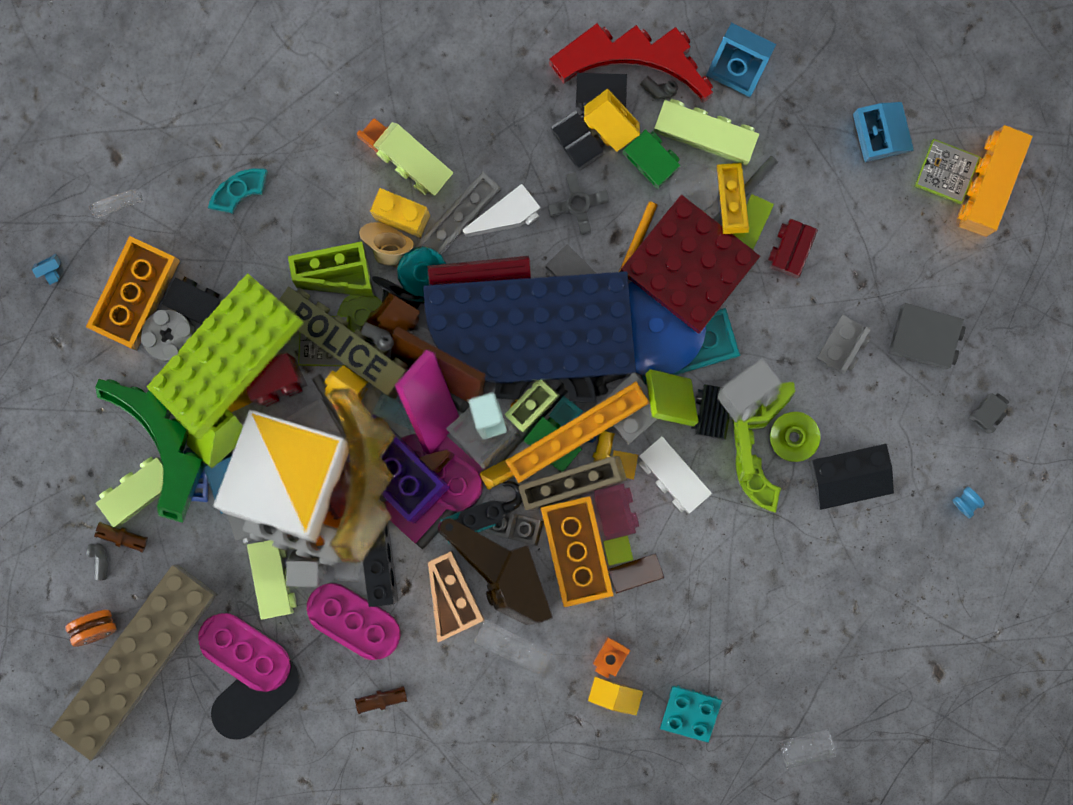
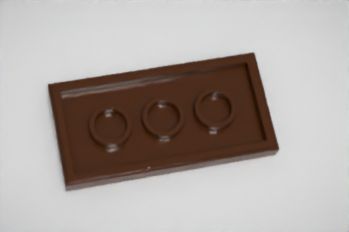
M396 327L392 333V360L395 357L399 358L408 365L407 369L409 370L426 350L431 351L436 357L450 393L468 403L471 399L483 396L486 376L484 373L402 328Z

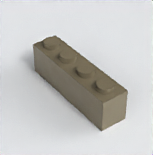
M612 456L518 487L525 510H534L627 481L620 456Z

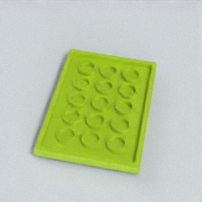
M247 273L228 296L221 301L212 314L204 320L196 332L187 339L186 343L178 351V354L173 356L152 379L147 388L192 435L200 440L304 322Z

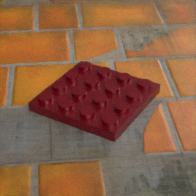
M681 194L619 272L627 271L630 281L700 334L760 258V255L733 234H723L722 225Z

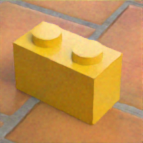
M608 88L584 106V121L587 126L592 130L595 128L604 144L608 147L612 146L616 152L640 135V123Z

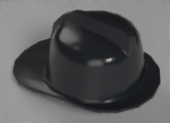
M372 277V280L383 288L382 303L388 294L391 293L415 309H418L421 303L425 304L423 296H414L397 284L382 277Z

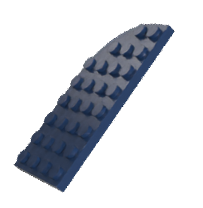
M627 271L423 286L426 321L433 342L438 349L486 375V382L515 383L636 373Z

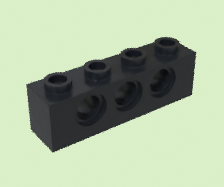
M380 501L374 507L359 504L355 508L368 606L376 607L395 604L399 600L386 502Z

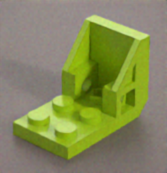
M794 382L782 383L778 390L777 399L766 407L763 404L758 406L757 413L744 422L740 419L738 422H735L732 418L740 482L750 481L756 470H758L756 454L752 455L751 452L752 445L755 443L753 430L764 429L791 401L795 393Z

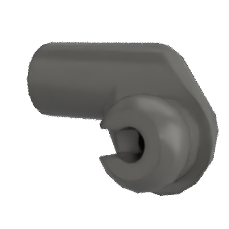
M367 322L365 323L361 332L362 335L372 338L380 350L386 351L392 348L393 338L388 331Z

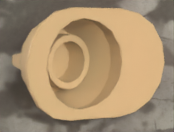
M371 222L365 224L359 231L360 239L372 248L376 261L383 265L398 268L400 259L405 253L412 250L414 246L413 241L409 237L384 223Z

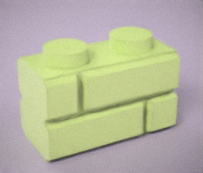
M545 380L536 381L532 388H529L504 415L522 432H526L558 399L560 394Z

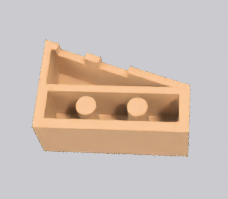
M453 551L429 561L428 568L438 643L485 619Z

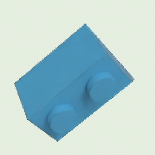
M731 22L706 76L751 97L776 44Z

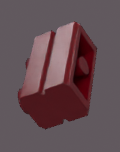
M789 219L787 224L782 223L777 235L778 238H781L778 248L773 246L768 258L772 262L770 268L798 279L818 229L793 219Z

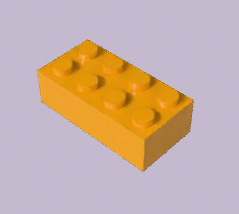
M1003 125L998 131L995 130L992 135L988 136L984 146L987 152L984 158H980L975 169L978 176L975 181H971L966 193L970 197L966 205L963 204L957 218L961 219L958 227L984 237L997 231L1032 140V135Z
M129 236L86 328L137 351L141 344L143 325L148 317L157 311L180 260Z
M588 496L541 507L563 606L568 607L614 596L591 497Z

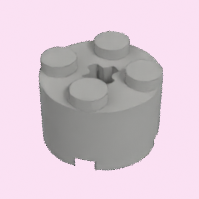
M158 310L145 321L141 332V342L150 355L159 360L169 362L173 356L178 354V351L186 343L187 339L195 333V328L187 317L176 311ZM167 332H171L174 336L172 340H167L165 337Z

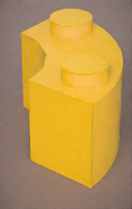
M344 365L337 372L332 370L324 382L327 384L325 396L350 413L360 405L368 390L366 387L368 381Z

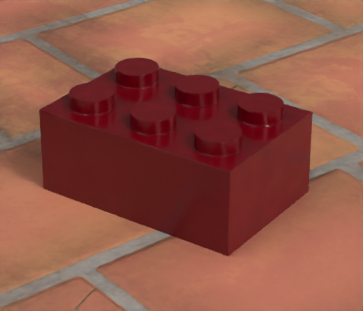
M285 352L272 358L245 389L251 402L270 407L279 403V398L284 395L293 397L302 393V388L307 386L296 358Z

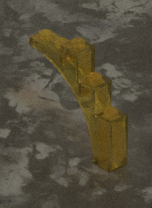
M352 388L332 389L328 398L332 402L345 432L350 461V484L345 511L338 530L330 542V546L342 562H362L391 518L379 497L393 478L381 457L395 438V435L383 418L371 417L370 412L364 407Z

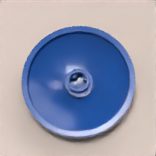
M633 282L629 283L636 374L646 376L645 373L650 369L669 374L682 370L699 353L704 342L706 326L698 334Z

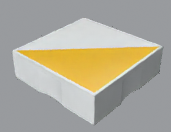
M249 410L213 507L223 513L254 523L267 524L276 527L284 533L316 543L329 508L331 493L339 481L351 445L342 438Z

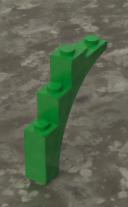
M98 379L95 386L97 398L108 401L133 416L149 433L157 447L163 466V483L157 504L158 516L183 523L204 469L203 459H200L198 455L190 452L183 454L189 430L178 419H169L171 412L149 389L145 393L138 387H125L115 380L107 379L105 381Z

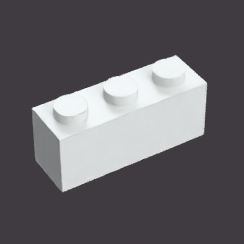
M662 436L638 456L641 460L638 465L647 475L651 472L658 479L655 484L664 494L669 492L675 498L672 503L681 513L685 510L690 514L712 494Z

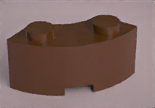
M389 293L384 302L375 311H371L365 323L367 322L388 331L392 337L396 327H400L405 331L408 329L413 330L419 321L418 314L420 311Z

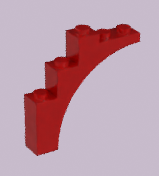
M596 23L549 58V65L564 84L576 77L577 73H584L602 66L631 64L650 67L676 78L693 91L703 103L710 99L713 94L711 90L713 85L706 76L701 77L696 70L698 66L690 56H685L689 53L691 47L689 45L691 43L689 37L683 30L679 32L676 27L651 44L652 39L645 29L640 30L635 25L612 43L613 37L606 27L601 28Z

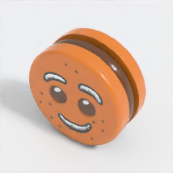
M96 611L68 623L65 628L71 638V645L73 647L84 646L115 633L117 627L111 618V611Z

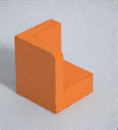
M372 119L363 131L359 130L356 134L359 139L378 152L379 150L373 145L387 128L376 119Z

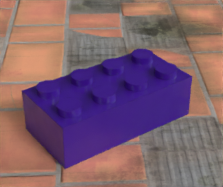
M372 415L347 441L351 448L346 460L408 522L416 523L450 488L436 472L432 471L420 459V456L376 415Z

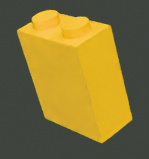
M379 188L370 209L376 221L420 239L430 218V213L426 206L382 188Z

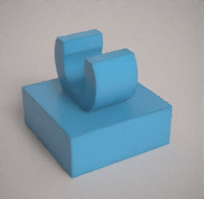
M54 254L34 264L32 271L36 278L45 275L47 282L51 285L59 281L60 276L56 269L60 267L61 261L57 254Z

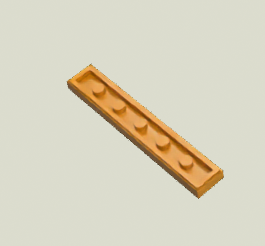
M636 381L505 462L518 483L648 405L649 401Z

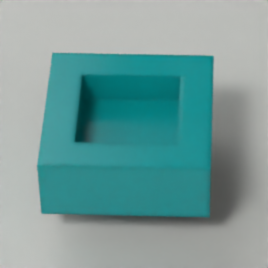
M563 396L548 416L561 426H564L580 416L584 411Z

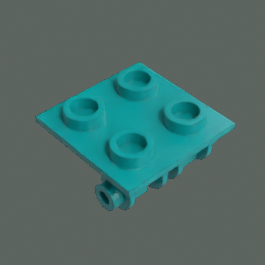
M679 685L672 686L660 729L709 743L723 699H719L717 696L712 697L702 694L700 691L698 693L693 689L680 688Z

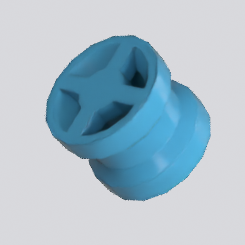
M966 487L960 497H955L952 500L956 507L969 519L974 515V511L977 508H982L985 505L980 496L970 487Z

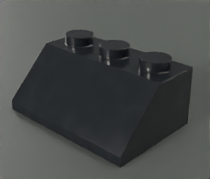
M887 443L808 461L820 510L894 494L893 469Z

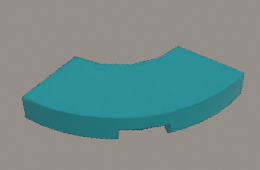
M262 168L246 169L229 177L213 193L208 209L234 214L237 205L244 198L252 195H263L268 170Z

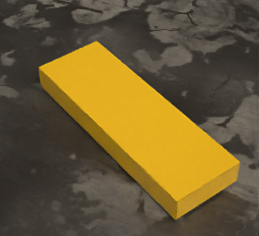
M742 163L717 164L723 234L749 233Z

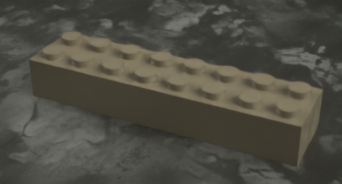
M178 564L172 565L50 731L88 760L96 759L218 594Z

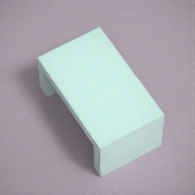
M494 393L469 400L476 429L483 440L507 432L500 404Z

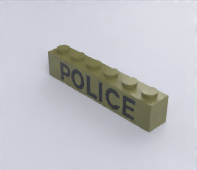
M288 286L279 301L304 322L297 330L387 396L396 399L399 393L395 385L407 373L406 368L408 365L397 357L394 360L387 357L388 350H380L376 344L374 346L367 342L369 337L362 335L358 329L355 332L347 328L350 323L339 315L333 318L328 314L330 311L328 307L319 301L316 304L309 300L311 295L300 287L296 291Z

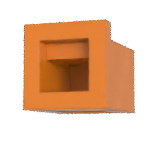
M607 636L593 661V664L597 666L595 671L606 678L610 674L616 676L630 649ZM608 655L615 656L613 664L606 662L605 659Z

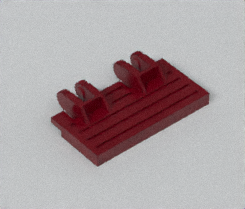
M529 256L427 266L429 285L531 278Z

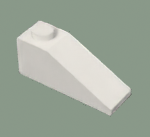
M521 184L462 230L463 234L466 237L520 227L524 223L530 225L539 218L537 213L540 212V206Z

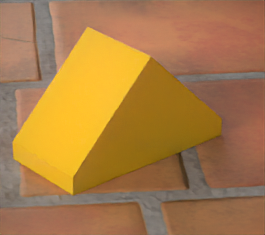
M594 677L588 701L612 711L637 715L643 690Z

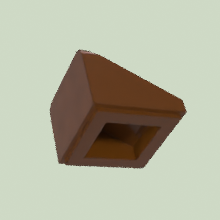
M446 449L422 456L420 459L432 471L439 473L451 461L454 454Z

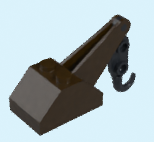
M504 481L502 483L503 486H510L516 492L513 500L509 502L489 501L463 510L456 520L451 518L442 520L438 525V532L488 582L486 596L489 604L494 606L495 610L525 625L538 624L553 617L528 545L509 551L475 532V530L500 522L509 512L520 507L523 502L518 487L520 485L513 481Z

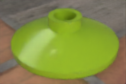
M802 412L783 414L773 423L770 430V443L774 452L786 461H804L817 451L820 444L821 436L817 423L809 415ZM792 432L798 434L799 438L796 442H792L789 438Z

